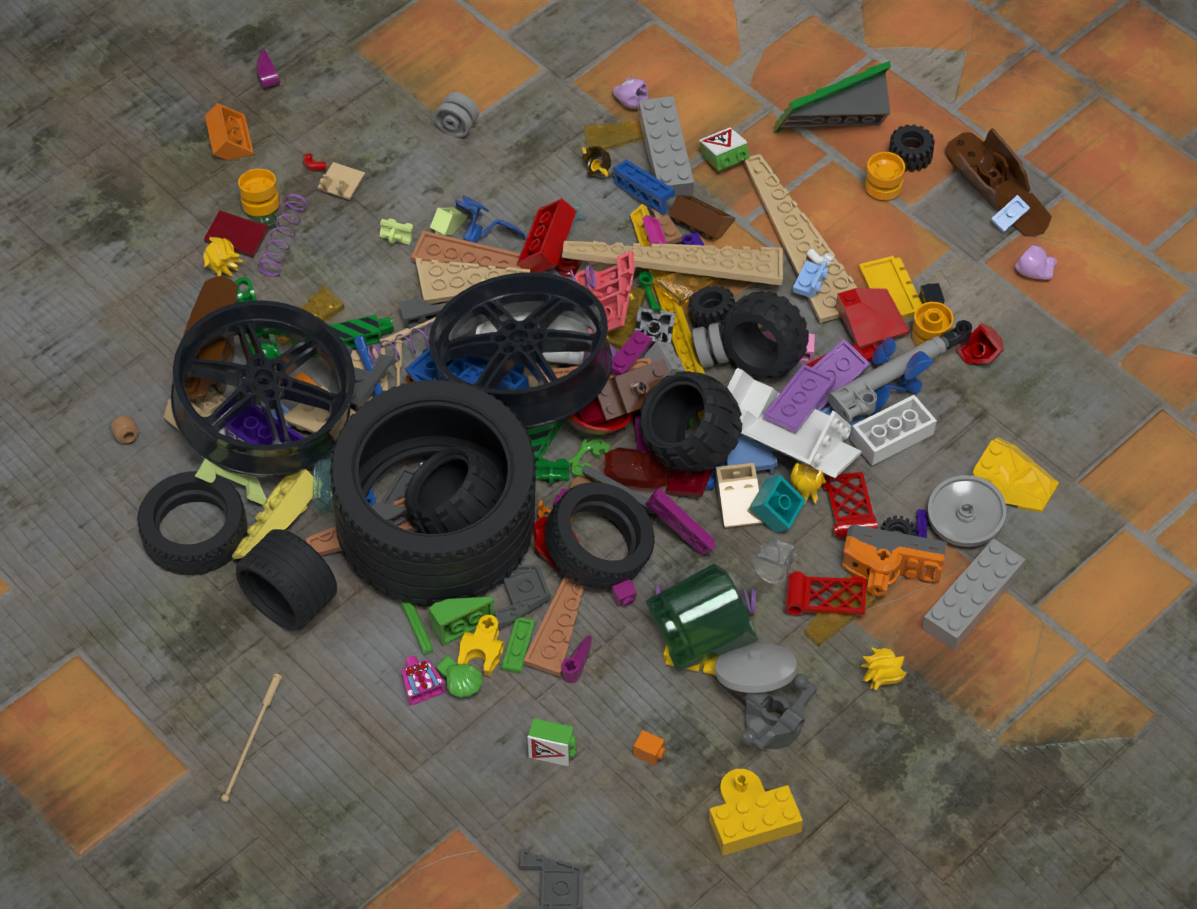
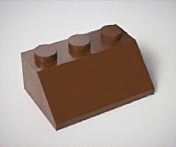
M677 195L669 213L670 216L674 217V221L680 224L686 223L690 229L697 232L700 230L705 233L704 236L710 239L721 238L736 219V217L691 195Z

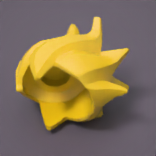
M210 237L209 239L212 243L206 247L203 254L204 268L208 266L218 276H221V272L232 277L233 274L229 268L238 271V265L235 263H243V260L237 258L240 255L234 252V247L229 240Z
M796 463L791 471L790 481L792 487L806 501L810 495L813 502L816 503V500H818L817 491L821 489L820 487L823 483H826L823 471L802 463Z
M871 648L874 655L863 656L867 663L861 665V667L869 668L863 681L868 682L873 679L870 686L871 689L877 690L881 685L897 684L904 679L907 673L901 668L904 656L896 657L891 649Z

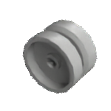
M451 92L446 95L434 113V120L437 126L448 135L463 137L467 135L478 118L479 109L476 103L468 96L459 92Z
M720 322L710 324L708 332L703 326L693 329L696 352L703 368L712 367L715 359L719 364L730 361L726 353L727 349L722 343V326Z

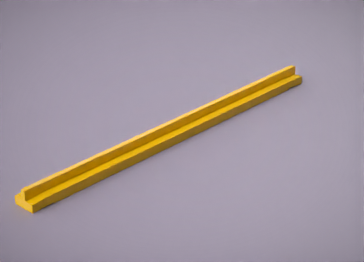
M641 204L630 214L641 246L651 247L642 219L646 215L650 216L647 206ZM648 268L654 277L653 284L662 310L675 313L673 332L670 334H672L678 358L682 361L686 371L705 374L670 271ZM704 410L699 411L697 413L700 422L702 420Z

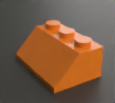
M217 103L205 115L213 154L225 160L252 156L254 151L245 115Z

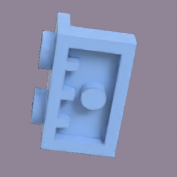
M823 260L821 265L806 261L793 286V292L814 298L816 292L819 293L822 288V280L828 276L827 261Z

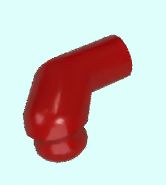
M311 153L303 155V164L310 170H327L326 162H316Z

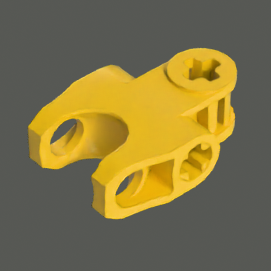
M484 615L480 618L475 633H464L460 642L457 664H467L473 658H481L485 661L484 675L489 677L498 665L504 649V641L497 640L499 629L498 620L495 616Z

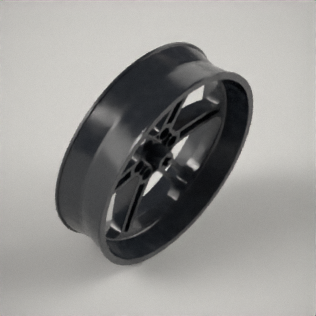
M522 272L506 274L468 287L453 297L440 310L433 321L429 334L430 353L436 364V380L457 381V383H465L468 386H474L479 390L486 391L487 394L495 396V399L501 400L504 406H508L511 412L517 415L518 421L523 423V428L526 429L561 421L585 408L605 387L610 377L613 363L611 348L606 338L608 320L602 303L583 285L568 278L547 273ZM522 312H532L529 316H527L524 320L521 321L515 320L510 315ZM559 315H563L581 322L594 333L589 334L547 328ZM487 321H490L497 330L496 332L461 338L470 330ZM590 352L591 355L575 370L558 379L542 353ZM493 355L474 384L458 378L446 366L447 362L452 359ZM537 363H538V365L541 367V369L543 370V372L546 374V376L548 377V379L550 380V382H548V380L546 379V377L544 376V374L542 373V371L540 370V368L537 366ZM517 364L525 365L540 383L539 386L525 389H495Z
M265 300L229 304L208 313L198 320L186 332L179 343L173 362V385L171 390L173 417L177 428L187 443L202 457L221 468L239 474L260 477L280 476L298 472L310 467L328 455L336 445L335 441L339 437L340 430L344 429L345 422L349 421L351 399L355 387L354 365L350 353L339 335L327 323L306 310L286 303ZM256 333L283 336L295 340L299 344L275 359H268L264 354ZM245 334H248L255 354H252ZM238 335L247 364L197 359L196 357L211 344ZM314 355H320L334 370L339 382L340 393H331L289 375ZM197 377L235 386L238 389L221 403L210 416L202 417L192 406L184 383L187 378ZM286 399L327 410L330 413V417L314 434L292 442L288 435L280 400ZM255 404L262 408L274 443L263 445L242 442L223 435L219 431L243 411ZM273 409H275L284 443L280 442L271 412Z

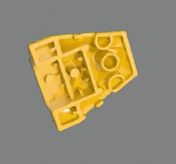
M999 437L991 440L972 473V476L983 478L992 483L1001 492L1006 504L1016 505L1017 509L1039 513L1043 512L1059 486L1057 480L1016 445Z

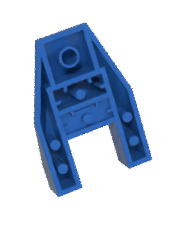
M430 348L405 369L407 374L416 382L436 379V364L432 359ZM484 356L457 358L448 361L446 366L458 378L474 384L491 359ZM511 369L495 389L515 390L530 388L528 377Z

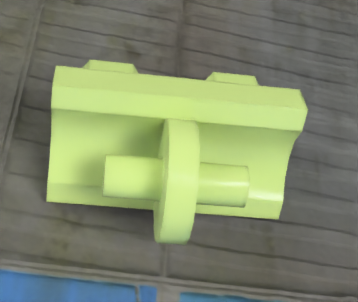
M390 218L380 221L381 230L379 237L389 239V243L392 244L395 241L409 245L412 243L413 224H400Z

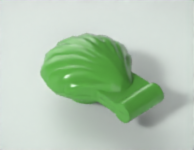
M446 656L434 667L438 673L447 679V689H449V692L457 697L471 696L477 693L482 685L483 677L476 666L457 664L449 656Z

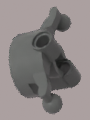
M797 674L792 680L793 686L796 689H805L796 703L791 698L782 694H772L769 692L746 694V730L741 734L742 741L745 744H754L761 750L764 748L780 749L788 747L797 740L805 722V706L817 691L815 687L808 683V678L804 674ZM769 712H778L782 716L778 719L777 716H772Z

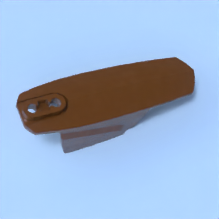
M991 128L985 141H982L972 132L961 133L948 142L946 153L970 185L995 210L999 212L1018 195L1030 209L1013 226L1025 236L1044 234L1051 222L1052 216L1032 193L1022 161L995 129Z
M223 275L205 281L188 320L184 335L198 320L208 313L229 304H234L236 302L238 285ZM234 336L211 344L202 350L196 358L232 363L235 352L233 345ZM197 377L187 378L184 383L188 398L195 400L205 397L212 383L216 385L221 394L225 393L227 384Z

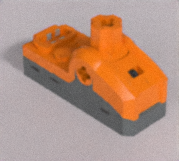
M851 525L847 532L842 567L855 576H863V579H867V591L879 597L886 595L888 586L893 585L898 580L899 575L911 579L917 578L927 582L940 583L947 542Z

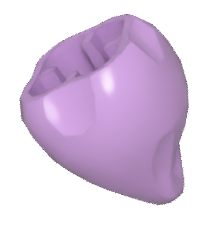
M627 77L624 83L613 89V94L624 106L638 109L639 100L648 99L647 84L643 79Z
M1032 245L1015 264V268L1020 274L1028 278L1049 280L1053 277L1054 267L1058 261L1055 257L1047 256L1042 247Z

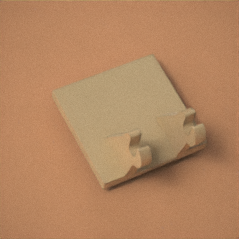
M333 162L327 173L323 174V179H320L317 189L350 200L363 180L365 172Z

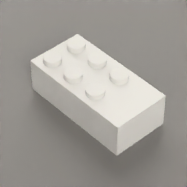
M912 395L852 425L850 440L857 449L862 451L863 456L873 466L934 435L937 420L918 398Z

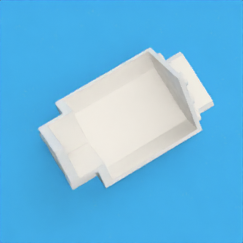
M736 369L727 388L738 402L742 413L740 416L743 423L741 435L812 468L822 470L823 473L834 478L862 453L861 450L843 443L851 433V425L834 411L829 416L815 409L797 433L765 420L763 414L780 393L774 388L754 380L743 370Z

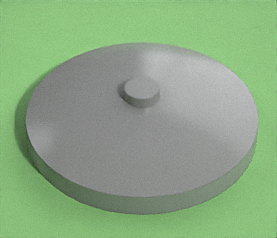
M961 475L949 478L934 489L928 502V519L931 527L943 540L957 546L975 547L986 544L1001 532L1005 524L1007 509L1003 495L992 483L980 477Z
M769 643L743 644L725 651L718 657L715 664L716 677L721 684L735 691L746 693L768 692L779 689L794 679L797 673V661L792 652L778 645Z

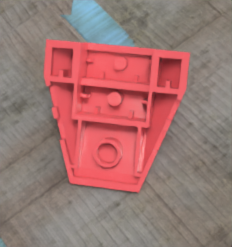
M633 251L617 256V265L601 272L594 271L596 288L592 289L590 286L587 288L599 299L604 307L608 320V332L623 327L625 323L635 270ZM585 270L576 273L575 279L577 283L587 287L588 281Z

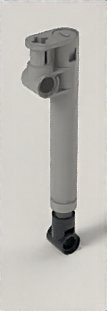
M966 320L958 321L954 328L941 334V338L936 336L828 394L830 405L848 423H851L852 418L858 415L874 413L877 402V395L874 391L904 375L907 363L915 353L923 351L931 359H934L945 353L946 348L951 349L958 344H967L971 338L972 324Z

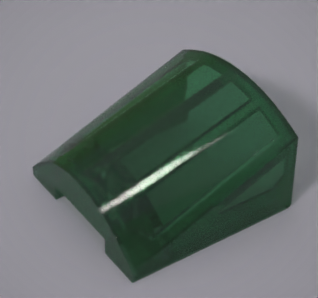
M715 563L646 600L652 617L658 623L670 650L671 660L678 672L758 641L754 625L728 572Z

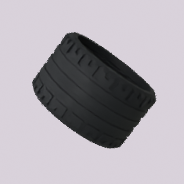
M273 529L269 531L236 564L238 583L248 599L266 617L286 629H303L337 594V582L326 561L306 541L286 530Z

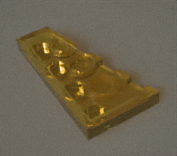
M677 272L655 278L653 284L681 306L689 301L690 297H693V294L698 292L699 289H704L706 286L712 287L726 278Z
M324 285L319 288V292L316 295L312 294L308 298V302L303 307L299 306V308L312 313L323 321L345 309L344 304ZM274 335L283 345L289 343L292 340L283 336Z
M631 286L624 326L607 333L606 338L614 348L621 349L634 334L638 307L643 306L646 295L644 289Z

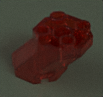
M619 447L605 452V476L624 486L657 489L669 483L668 467L664 468L663 463L650 450Z

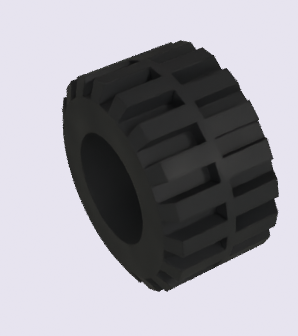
M907 124L905 127H898V130L895 129L893 134H891L889 152L903 159L905 171H921L922 168L928 167V164L933 159L935 140L932 133H929L928 129H923L924 127L922 126L918 127L915 124L909 126Z
M717 285L712 287L706 286L704 289L701 288L698 292H695L693 297H690L688 307L695 328L703 326L708 332L710 324L720 322L722 326L726 313L735 304L734 295L730 292V289L724 288V286L717 287Z

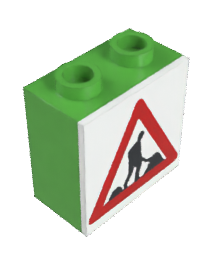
M727 128L699 140L702 157L718 171L749 159L747 141L732 128Z
M533 718L528 735L529 758L569 766L571 757L574 758L577 751V746L575 745L577 736L574 735V727Z

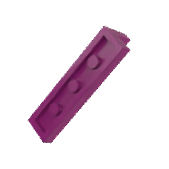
M660 488L654 491L645 504L701 556L713 551L716 547L713 543L716 540Z

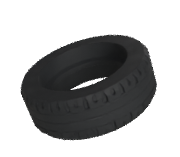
M197 471L178 473L156 484L142 500L137 517L141 541L147 555L161 568L183 575L211 572L228 563L233 558L232 555L242 539L246 537L247 519L243 500L237 489L218 475H216L213 483H209L195 477ZM206 502L219 507L225 513L226 521L220 531L213 537L200 543L179 544L166 539L160 533L159 526L163 518L171 510L182 504Z
M587 482L570 488L551 510L545 524V542L554 563L573 581L594 589H612L614 585L629 579L632 581L648 562L654 549V529L643 506L625 490L606 483ZM590 511L611 519L621 529L628 545L627 556L621 560H605L586 551L573 534L571 527V517L573 514Z

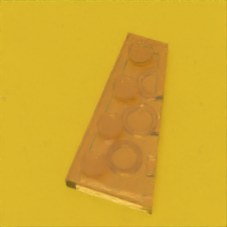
M640 121L584 126L587 148L599 146L609 151V148L616 146L620 148L626 146V143L629 142L637 143L644 141Z
M848 573L845 578H851V575ZM839 585L835 592H838L843 587ZM854 585L850 589L857 593L862 590V586ZM867 589L865 610L876 602V598ZM847 591L840 595L845 601L852 597ZM837 599L829 603L833 607L841 605ZM857 600L849 604L853 608H861V604ZM818 613L805 630V636L819 648L859 615Z

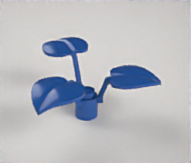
M465 195L462 196L463 201H455L456 207L462 206L473 214L471 224L463 237L466 240L477 243L479 237H484L496 224L515 229L525 240L524 233L518 227L501 219H496L484 231H481L483 227L476 224L478 215H483L480 212L481 209L487 212L489 210L481 203Z
M885 338L883 343L874 351L872 362L875 365L879 366L885 360L887 362L891 361L889 356L894 353L896 343L892 338ZM923 351L915 353L907 363L905 374L900 378L899 382L902 387L886 384L874 391L877 395L875 411L871 416L887 402L890 396L888 388L901 390L902 392L907 390L912 394H917L922 388V382L915 377L933 364L934 360Z

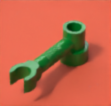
M644 271L639 275L640 290L645 292L649 305L653 309V314L655 312L660 314L662 308L657 304L651 289L654 277L652 273Z

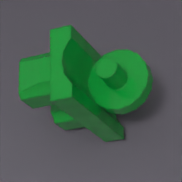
M539 458L536 461V480H549V484H554V481H569V462L566 459H558L556 462H552L546 458Z

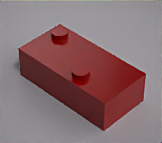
M561 198L537 210L517 262L522 269H530V272L541 273L557 266L560 255L563 252L564 241L568 237L577 213L564 199Z

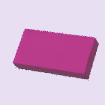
M648 215L642 218L650 244H667L660 221Z

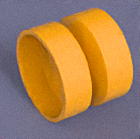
M879 152L871 156L867 163L865 188L870 196L878 200H891L900 195L903 189L905 163L900 156L891 152Z
M252 169L239 177L238 186L242 208L245 213L251 216H266L277 210L280 201L276 177L273 172L267 169Z
M927 302L920 305L914 314L912 328L913 343L919 346L936 336L941 338V334L951 330L954 321L952 311L946 305L938 302Z

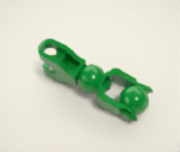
M242 277L235 281L238 285L237 303L257 300L249 278ZM246 284L249 288L247 291L242 292L239 288L240 285ZM256 333L258 338L262 336L269 339L270 343H260L268 359H275L281 355L273 334ZM245 334L252 354H255L248 334Z

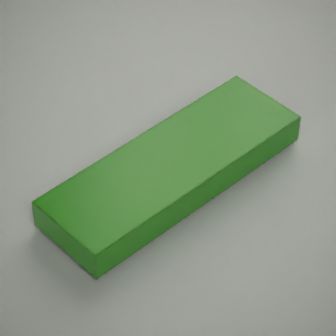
M521 617L515 620L502 663V671L522 673L523 660L529 649L536 624L535 620Z

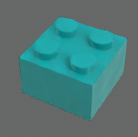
M781 475L767 478L749 508L774 533L791 528L806 499Z

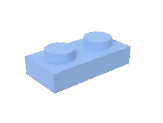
M1017 195L991 221L1004 233L1030 207Z

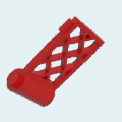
M863 472L839 474L836 478L825 476L826 483H823L822 486L824 491H828L835 524L832 525L833 535L837 536L838 539H846L848 528L851 525L878 529ZM860 479V483L857 486L850 483V481ZM838 481L841 485L839 488H836L830 482ZM847 486L853 491L847 494L842 489ZM857 492L864 496L861 501L853 497ZM837 495H840L844 497L845 500L842 503L836 501L834 498ZM851 501L856 504V507L851 509L845 505ZM862 507L868 511V514H860L857 511ZM841 509L849 513L847 516H838Z
M795 571L787 577L785 611L793 616L802 615L804 612L865 615L867 579H863V576H851V578L807 577L802 572ZM811 583L820 584L822 588L816 592L811 588ZM836 584L843 588L835 592L830 587ZM854 585L862 586V590L857 593L850 588ZM826 590L832 595L827 600L820 596ZM847 591L852 597L845 601L840 595ZM815 598L821 602L818 606H810V602ZM837 599L841 605L833 607L829 603ZM857 600L861 604V608H853L849 604Z

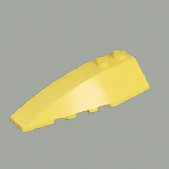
M306 469L286 474L269 495L264 505H262L265 508L264 511L256 515L255 519L257 522L249 527L247 530L249 536L242 539L232 557L234 559L243 558L269 531L273 529L285 530L299 514L307 509L308 502L316 497L318 494L317 490L321 484Z

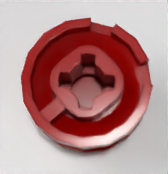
M561 253L555 267L556 271L561 276L571 277L570 270H572L575 276L581 265V260L563 258Z

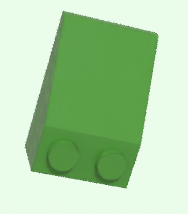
M493 598L446 599L442 602H436L429 607L431 629L440 644L444 646L463 637L465 632L471 633L475 631L480 618L484 615L495 616Z

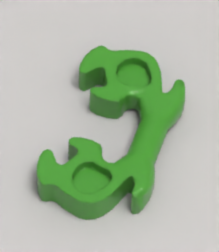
M585 438L574 457L567 461L569 462V468L572 467V477L576 478L577 476L584 475L581 471L584 465L591 467L587 462L579 464L585 453L592 451V456L596 459H600L601 453L608 457L610 445L600 438H595L588 442V438Z

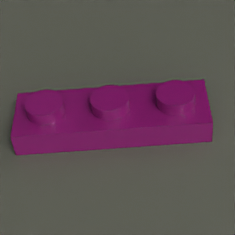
M636 330L612 359L611 373L618 376L629 372L652 344L653 338Z

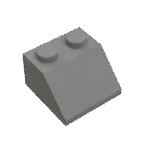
M656 341L644 355V358H651V363L664 359L670 376H674L676 372H686L682 361L677 357L674 347L670 343Z

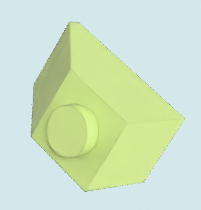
M454 207L437 208L430 228L436 230V234L444 236L453 235L467 219L468 214Z

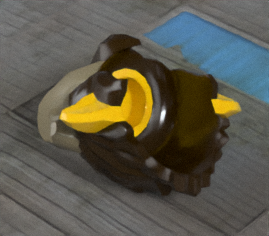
M599 146L581 148L583 151L582 159L588 168V177L610 178L614 174L611 168L609 152H606V150Z

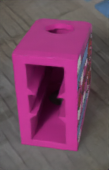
M410 656L405 660L407 667L402 669V678L409 706L445 693V683L429 660L418 662L416 656Z

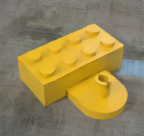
M734 769L723 777L720 793L724 804L709 809V822L723 856L802 832L803 819L788 785L765 792L759 777L747 769Z

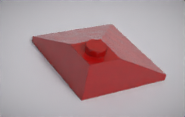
M854 288L837 294L836 308L859 349L883 342L887 337L895 338L910 332L887 289Z

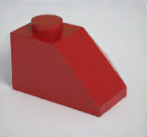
M980 324L971 333L970 341L965 345H960L956 351L968 364L992 363L1004 350L1003 339L991 326Z

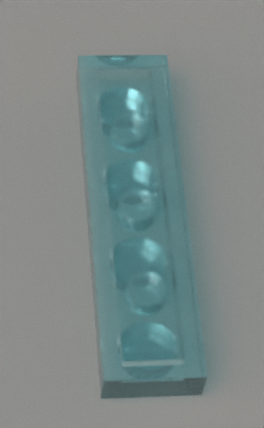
M332 451L314 464L313 502L326 511L332 508L330 477Z

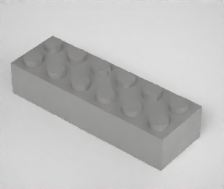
M674 96L639 100L638 116L652 176L675 189V196L673 197H677V195H693L694 180Z
M993 538L924 616L922 629L955 651L1023 573L1026 559Z

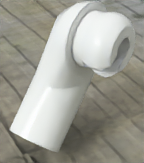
M810 249L806 254L815 264L821 265L823 260L827 261V266L833 263L834 256L831 253L820 256L814 249Z

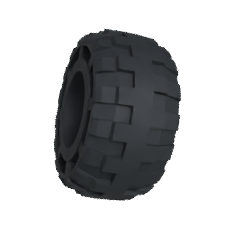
M770 291L751 292L749 295H745L738 300L726 313V318L722 322V343L727 349L726 353L729 358L734 360L738 368L747 371V374L759 376L763 379L781 377L791 371L807 351L809 331L806 329L807 322L805 317H802L796 305L793 306L789 299L784 296H777V293ZM758 323L766 327L773 334L777 342L765 337L760 331Z

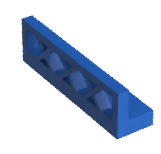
M627 159L613 167L615 185L662 215L667 213L666 201L675 196V189Z

